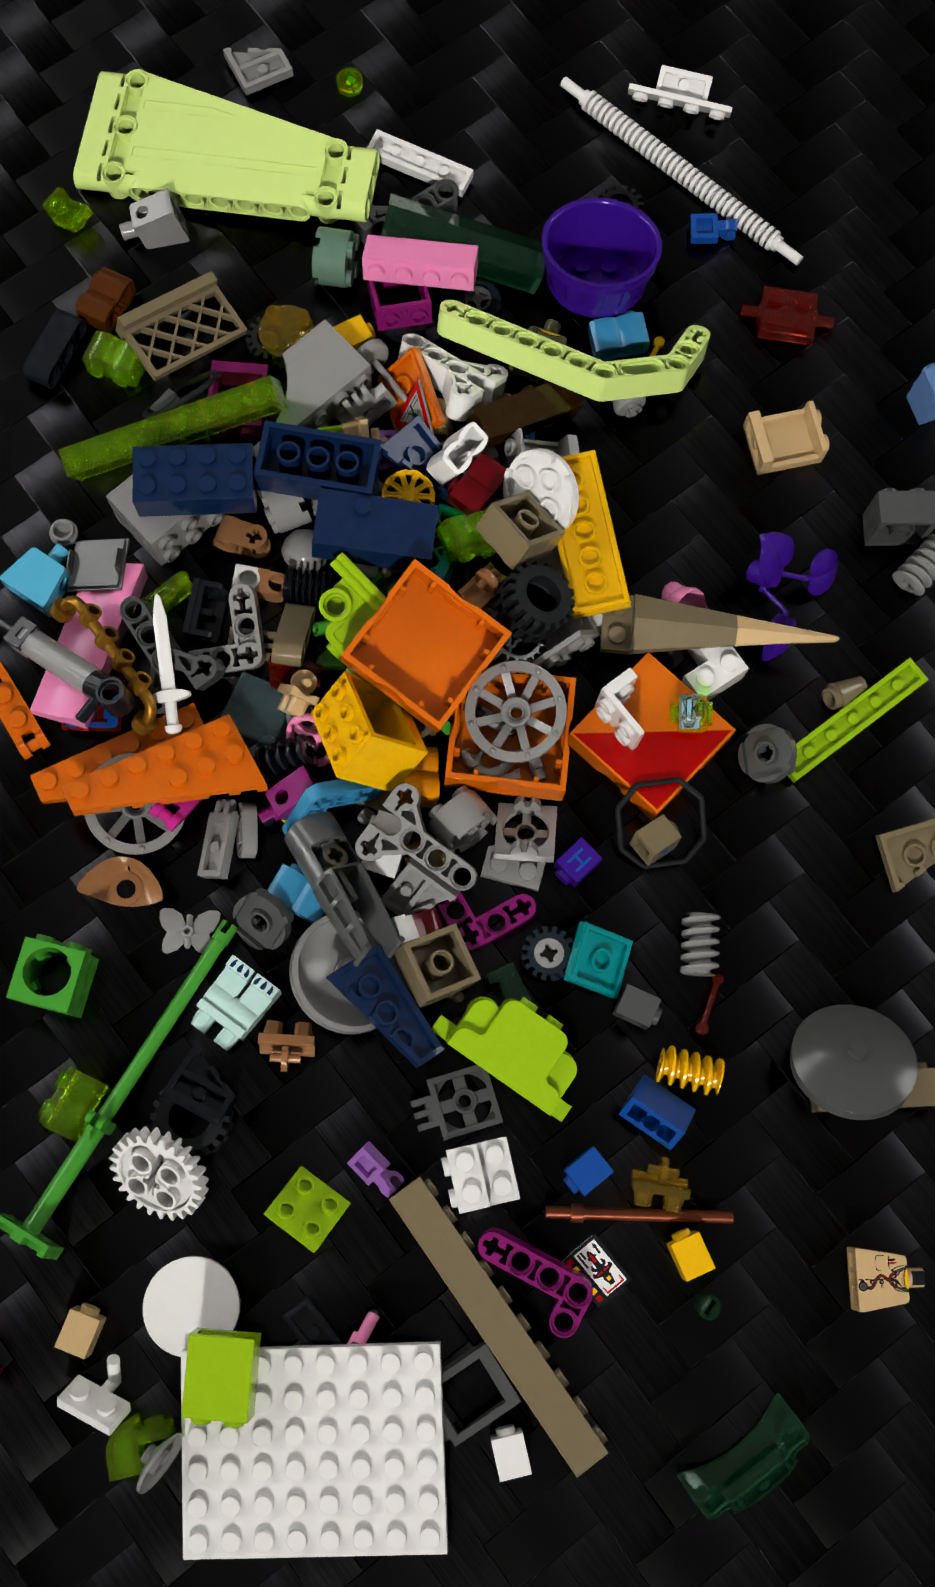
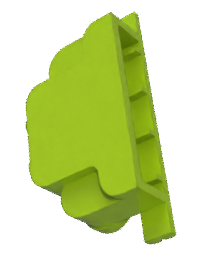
M343 552L330 563V566L342 579L332 589L325 591L319 600L321 614L325 619L331 621L326 628V638L330 642L326 648L337 659L341 657L364 624L373 617L387 598ZM347 667V669H348L352 674L359 676L358 674H356L354 671H352L350 668Z
M476 997L469 1002L466 1012L457 1025L442 1015L438 1017L431 1029L435 1034L444 1039L448 1045L548 1115H552L561 1122L564 1120L572 1106L563 1101L561 1097L577 1074V1065L573 1057L565 1051L568 1039L561 1031L564 1026L562 1023L550 1015L546 1019L535 1013L539 1007L525 997L520 1002L512 998L506 999L499 1007L489 997Z

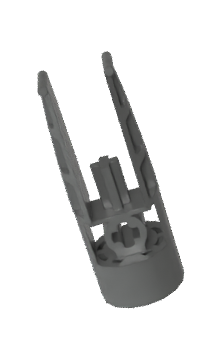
M320 811L300 819L286 832L284 840L327 918L354 956L355 961L353 965L358 967L372 947L351 903L356 911L359 912L361 919L377 944L381 946L386 956L391 958L405 938L403 936L398 938L390 916L371 878L356 856L335 816L329 811Z

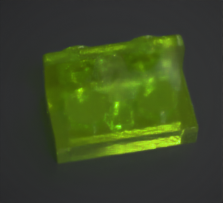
M71 1065L67 1071L63 1070L55 1083L57 1090L51 1099L47 1098L39 1111V1116H41L39 1122L43 1127L77 1143L88 1124L84 1121L86 1115L90 1110H96L109 1086Z

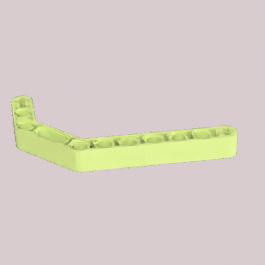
M444 300L441 302L437 323V332L444 338L599 402L681 392L702 363L711 335L707 328L692 325L685 330L667 355L605 362L456 300Z

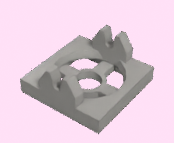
M524 795L517 797L514 804L498 803L494 859L554 863L557 806H543L541 801L535 796H532L531 801H526ZM523 815L522 823L516 828H504L505 824L512 817ZM532 816L542 819L548 830H537L531 824ZM527 828L533 831L534 837L525 841L521 840L517 833L521 829ZM505 838H514L515 842L510 845ZM536 840H546L540 847L535 844Z

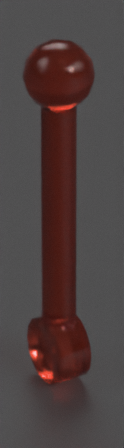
M717 973L714 974L716 976L712 977L713 986L702 1020L695 1027L698 1034L704 1035L709 1031L707 1021L718 987L724 982L721 974Z

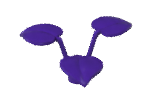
M780 532L760 534V560H754L749 565L746 573L747 580L760 585L759 592L764 593L781 611L782 614H776L771 622L796 627V620L788 617L789 611L768 589L777 587L781 578L787 577L809 581L808 593L815 596L821 595L831 587L838 570V555L836 551L830 548L818 552L811 563L810 575L783 571L784 567L790 563L794 554L793 539ZM791 644L764 645L761 660L769 661L781 655Z

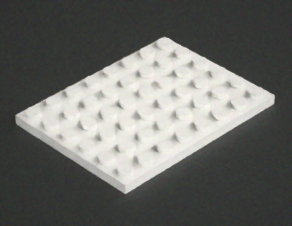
M441 1341L260 1347L255 1413L247 1424L244 1423V1426L239 1428L226 1427L222 1421H211L210 1424L197 1425L191 1423L189 1418H181L182 1434L184 1435L182 1437L183 1560L448 1554ZM187 1349L181 1351V1414Z

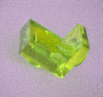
M57 187L42 204L57 226L73 232L82 229L93 214L88 205L71 200L61 187Z

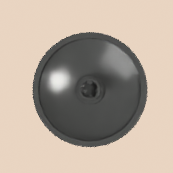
M833 1005L822 1008L809 1015L800 1024L791 1044L790 1065L798 1086L817 1106L839 1117L852 1120H872L887 1116L906 1102L917 1079V1057L906 1034L889 1018L866 1007Z

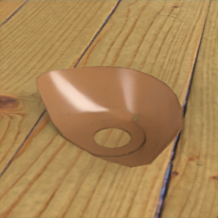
M112 857L97 864L86 873L77 885V891L82 894L124 907L146 906L160 902L163 899L162 889L150 869L142 862L131 857ZM123 880H130L136 886V891L130 898H121L117 893V886Z

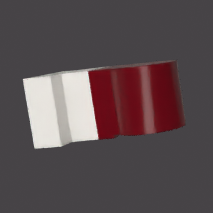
M437 908L406 916L405 914L395 916L391 919L398 938L400 936L405 938L402 944L444 928Z

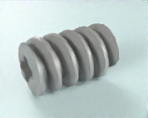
M935 534L929 535L927 540L922 542L920 547L906 559L905 563L900 565L898 571L893 573L892 578L894 582L903 590L921 596L925 593V588L932 586V580L935 581Z
M705 912L686 913L689 917L682 919L681 924L689 929L683 930L681 936L689 941L683 942L681 948L689 953L681 955L680 960L689 965L681 967L680 972L689 976H716L710 973V970L718 968L719 964L712 962L711 958L720 955V952L711 949V946L720 943V940L711 937V934L720 931V928L711 924L712 921L719 920L720 916Z

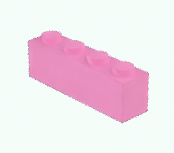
M367 235L362 255L363 280L474 291L478 270V246Z

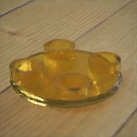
M271 305L266 309L265 315L260 321L258 335L262 346L269 353L283 358L282 353L314 328V325L306 309L294 305Z

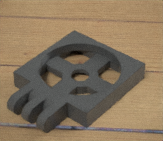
M478 1065L426 1080L430 1095L410 1101L412 1108L423 1104L425 1110L414 1113L415 1120L427 1116L429 1121L419 1124L417 1126L418 1131L440 1126L444 1141L503 1123L489 1073ZM468 1074L479 1078L485 1083L486 1088L475 1092L467 1089L464 1075ZM452 1079L456 1093L452 1099L439 1102L438 1095L440 1089L447 1080ZM462 1095L470 1097L471 1103L468 1107H461L459 1105V1098ZM490 1100L491 1108L488 1116L483 1122L478 1123L474 1112L476 1105ZM453 1111L462 1113L466 1127L460 1129L450 1125L444 1120L443 1114Z

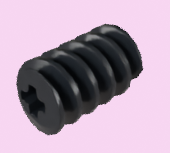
M304 734L298 735L296 739L293 737L287 738L286 742L283 740L278 741L276 745L273 743L268 744L266 748L258 747L255 751V757H253L266 784L270 781H277L280 778L284 779L301 766H304L308 771L310 769H317L318 766L316 751Z

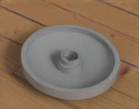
M355 911L371 947H376L378 945L364 924L359 912ZM324 916L314 922L300 936L293 949L289 966L293 994L307 1016L328 1030L342 1034H361L374 1030L376 1027L326 978L329 974L355 958L327 916ZM394 957L388 958L407 988Z

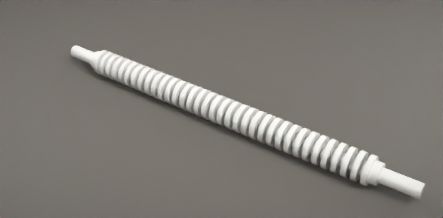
M568 77L563 78L560 86L579 100L581 109L587 112L588 115L592 116L600 124H603L604 127L608 128L609 131L613 132L621 140H624L634 150L640 152L651 163L656 164L668 176H672V179L677 180L680 185L683 184V187L688 188V191L693 193V195L699 196L701 201L710 205V208L715 209L717 213H721V216L726 217V220L736 219L737 228L745 234L748 233V236L753 238L755 242H759L760 246H764V249L767 251L772 250L773 252L778 251L796 266L801 262L803 256L783 241L784 238L781 236V232L776 230L774 226H770V223L767 221L764 223L765 220L762 217L759 218V215L754 213V211L748 210L746 205H743L741 201H737V198L732 197L729 192L726 193V190L721 189L720 185H715V182L710 180L708 176L699 172L692 164H688V161L683 160V157L675 151L672 152L671 148L661 143L650 132L645 131L633 119H629V116L624 115L622 111L613 106L596 91L584 90Z

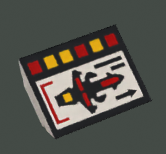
M595 1234L586 1239L562 1261L589 1277L593 1287L592 1301L598 1308L632 1280ZM578 1283L584 1292L587 1293V1288L583 1284Z

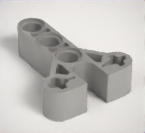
M410 784L398 785L382 806L400 819V831L396 835L391 836L375 824L369 823L355 844L357 855L365 861H376L384 855H409L454 889L465 891L472 888L477 881L476 869L426 832L419 808L422 798L420 791ZM411 790L413 803H405L401 806L403 800L400 797L401 792L408 793ZM411 832H417L421 837L420 846L414 850L406 845V837ZM376 839L374 847L377 849V852L367 855L365 853L367 851V847L364 845L365 842H373ZM435 850H441L446 855V862L442 867H435L431 864L430 856ZM459 868H466L471 873V880L467 885H460L455 880V873Z

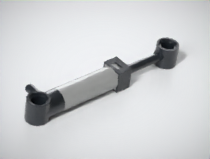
M0 615V629L7 633L3 639L15 652L29 661H34L89 698L75 715L76 719L81 723H86L99 705L115 717H123L132 711L135 704L134 696L120 679L109 676L52 639L25 617L21 616L13 624Z

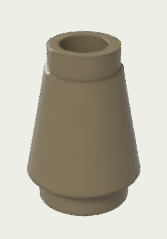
M861 676L829 683L822 691L823 701L829 709L841 710L868 689L867 683Z

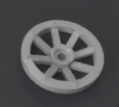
M526 661L502 662L484 671L470 688L465 703L466 726L474 742L489 756L508 763L529 762L546 754L560 739L567 720L566 699L557 680L547 670ZM510 673H526L531 675L520 698L516 695ZM499 676H502L508 697L506 701L484 689ZM541 680L550 689L553 697L529 705L528 702ZM479 697L501 709V713L476 718ZM556 706V718L553 727L532 717L533 713ZM521 709V717L513 718V710ZM505 722V725L492 744L485 739L479 729L482 726ZM529 725L548 736L540 744L530 748L525 726ZM513 728L517 730L522 750L520 752H510L501 749Z
M127 753L113 757L98 767L97 770L137 753ZM155 803L144 804V807H141L139 810H132L130 806L114 808L110 812H103L123 813L108 833H106L100 826L95 814L84 815L90 831L98 841L113 851L127 855H143L163 848L174 839L185 821L184 819L171 832L165 827L166 823L159 817L155 819L148 813L150 807ZM144 817L165 831L161 836L147 843L142 821ZM130 819L133 820L137 844L124 843L115 839Z

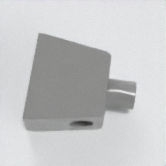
M168 188L132 203L129 206L131 221L119 224L124 240L139 237L147 249L190 241L185 217Z

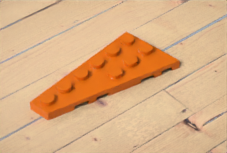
M194 702L178 709L179 724H182L180 734L169 735L166 733L164 727L167 726L166 715L157 719L158 726L150 736H142L131 730L30 775L40 801L43 804L67 802L60 786L95 772L98 767L113 757L127 753H139L204 725Z
M230 714L60 786L74 816L110 812L114 808L132 806V808L144 807V804L158 802L163 805L209 799L212 795L229 793V796L240 795L243 791L257 790V792H263L268 790V786Z

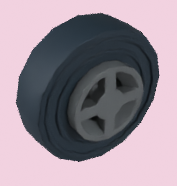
M476 279L474 291L457 290L454 294V300L496 317H499L501 313L502 299L499 290L486 280Z

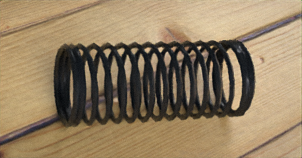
M289 565L284 576L283 600L285 602L290 601L291 603L296 600L298 604L302 601L304 605L309 602L311 606L315 603L318 607L317 594L321 571H317L314 598L311 603L315 570L311 569L308 596L305 601L304 594L308 579V568H305L302 579V593L298 600L302 568L298 567L295 595L292 600L296 569L294 565ZM326 570L324 571L322 578L321 596L325 592L326 588ZM331 572L329 576L328 590L332 589L334 578L333 572ZM338 573L336 575L335 585L340 581V575Z

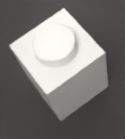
M514 1424L496 1428V1433L491 1434L490 1439L500 1482L531 1475L532 1471L522 1428H515Z

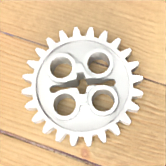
M144 1126L141 1131L134 1128L130 1134L128 1132L125 1133L112 1149L114 1153L109 1159L114 1162L110 1166V1170L117 1172L112 1179L122 1183L118 1190L129 1193L127 1196L128 1201L135 1199L137 1201V1209H140L142 1206L147 1207L148 1215L156 1211L160 1219H163L167 1214L171 1221H174L177 1215L184 1219L187 1214L192 1215L198 1209L209 1190L205 1186L209 1178L202 1175L206 1167L197 1165L200 1156H191L189 1153L192 1147L187 1146L183 1148L181 1146L182 1138L179 1137L176 1141L172 1140L170 1131H167L162 1136L158 1127L152 1132L149 1131L147 1126Z

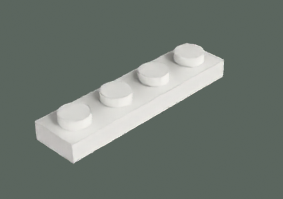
M378 129L367 148L379 149L381 164L431 185L442 179L453 180L458 186V196L463 197L474 175V170Z

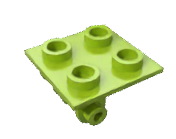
M300 1166L263 1215L315 1253L351 1203L303 1166Z

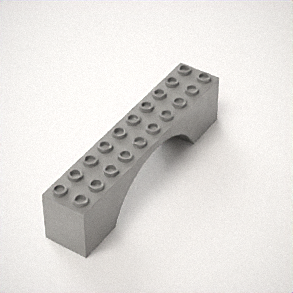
M323 320L282 353L287 375V391L283 408L276 422L313 429L333 426L339 421L338 417L346 411L342 401L347 399L352 403L354 401L351 397L353 392L361 396L360 387L363 384L369 390L372 389L371 365L326 320ZM260 441L253 447L256 459L258 455ZM133 474L106 495L117 520L161 567L167 562L174 561L182 549L188 544L196 543L205 530L210 526L218 525L225 515L139 517L132 502Z

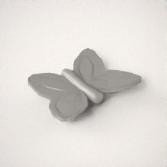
M173 908L161 909L159 919L162 928L167 932L162 942L163 953L174 952L183 944L186 949H189L192 945L197 952L203 953L211 941L209 934L215 931L220 923L221 913L209 910L199 914L194 922V916L188 914L185 923L182 914Z

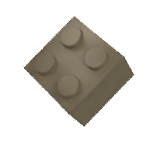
M529 491L491 503L475 527L484 540L492 546L503 562L512 570H515L524 562L530 561L533 563L548 557L565 534Z
M456 923L402 944L393 955L409 993L419 1009L464 991L481 980Z

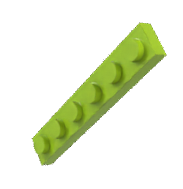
M911 658L907 659L796 744L797 759L795 771L787 776L793 783L798 781L929 679Z

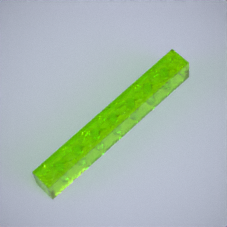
M269 375L58 450L66 476L72 479L84 480L133 463V447L185 445L286 410L288 406L280 380Z

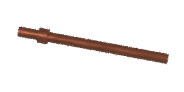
M570 1203V1206H545V1218L570 1219V1222L583 1223L584 1220L733 1224L734 1221L733 1211L584 1207L583 1203Z

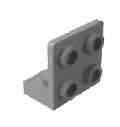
M572 616L569 622L548 638L544 645L547 650L543 655L534 660L533 664L540 667L546 666L547 669L555 665L559 668L571 661L570 655L577 650L583 652L595 644L594 639L600 636L601 633L591 616L574 620Z

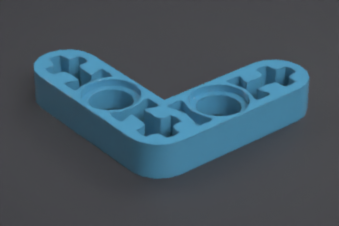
M343 779L316 783L303 792L282 826L283 833L286 835V832L292 825L310 814L320 811L326 812L328 808L370 801L380 796L384 790Z

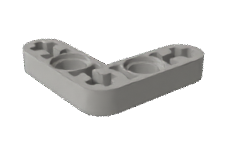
M237 584L231 588L228 598L235 644L189 651V653L197 656L209 653V655L215 657L220 652H227L231 659L230 664L225 667V673L256 669L261 667L266 660L258 595L253 587L246 584ZM241 590L250 595V599L245 600V607L248 610L252 609V614L242 613L238 615V610L244 611L243 603L237 601V596L241 595ZM246 618L252 619L255 625L253 632L249 635L243 634L240 629L241 622ZM249 648L258 653V657L253 658V663L248 659L238 660L237 654H248L250 652ZM212 664L207 665V670L204 671L206 674H210L209 668Z

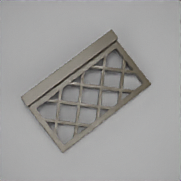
M212 271L117 317V334L121 340L125 339L154 381L246 334V326L217 286L218 279ZM215 296L221 305L220 311L203 307L204 301ZM187 309L199 312L197 323L181 319V312ZM206 314L218 318L216 328L200 324L201 315ZM221 319L233 322L237 329L231 333L220 330ZM163 321L176 324L174 334L158 331V324ZM178 326L195 329L193 340L176 336ZM198 331L214 335L213 342L209 344L197 342ZM139 333L151 335L150 347L138 344L133 336ZM155 337L172 341L170 352L153 348ZM175 342L190 346V354L186 356L174 354ZM151 354L167 358V365L156 370L150 362Z

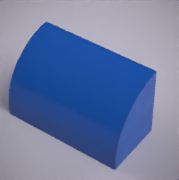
M644 1074L626 1100L619 1115L671 1150L685 1134L696 1109Z

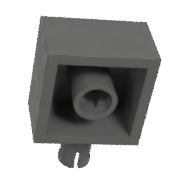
M886 488L878 491L862 514L865 546L921 545L935 528V491H925L924 488H914L909 491H897L895 488Z

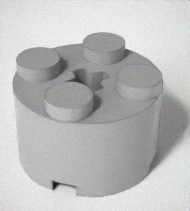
M257 490L274 534L279 532L281 534L312 522L304 498Z
M466 785L458 788L453 793L452 799L445 805L440 803L428 813V816L431 818L428 824L429 830L443 845L454 853L457 849L461 853L470 849L488 833L485 827L489 822L494 826L497 821V816L476 791L468 789Z

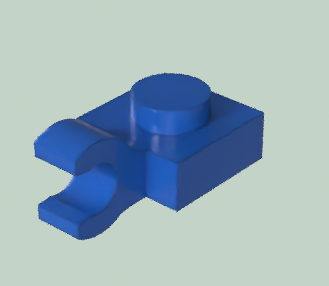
M718 213L690 215V244H717L719 237L724 240H734L736 238V219L718 221Z

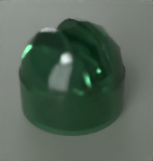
M703 1293L695 1301V1310L703 1319L714 1320L720 1315L722 1305L717 1296L711 1293ZM714 1300L716 1303L707 1316L704 1312L711 1301Z

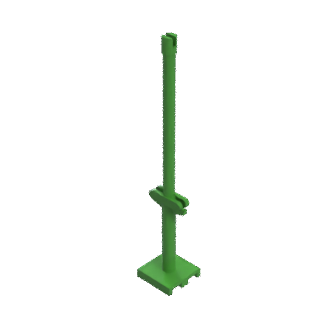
M222 920L212 935V940L99 1112L97 1113L93 1110L88 1112L84 1121L89 1124L85 1127L84 1132L25 1222H22L13 1215L0 1213V1229L10 1234L9 1238L18 1244L27 1245L38 1252L36 1255L40 1258L57 1260L64 1250L63 1247L40 1232L105 1133L111 1135L117 1125L111 1120L224 947H227L237 932V927L232 924L226 934L224 933L229 926L227 920Z

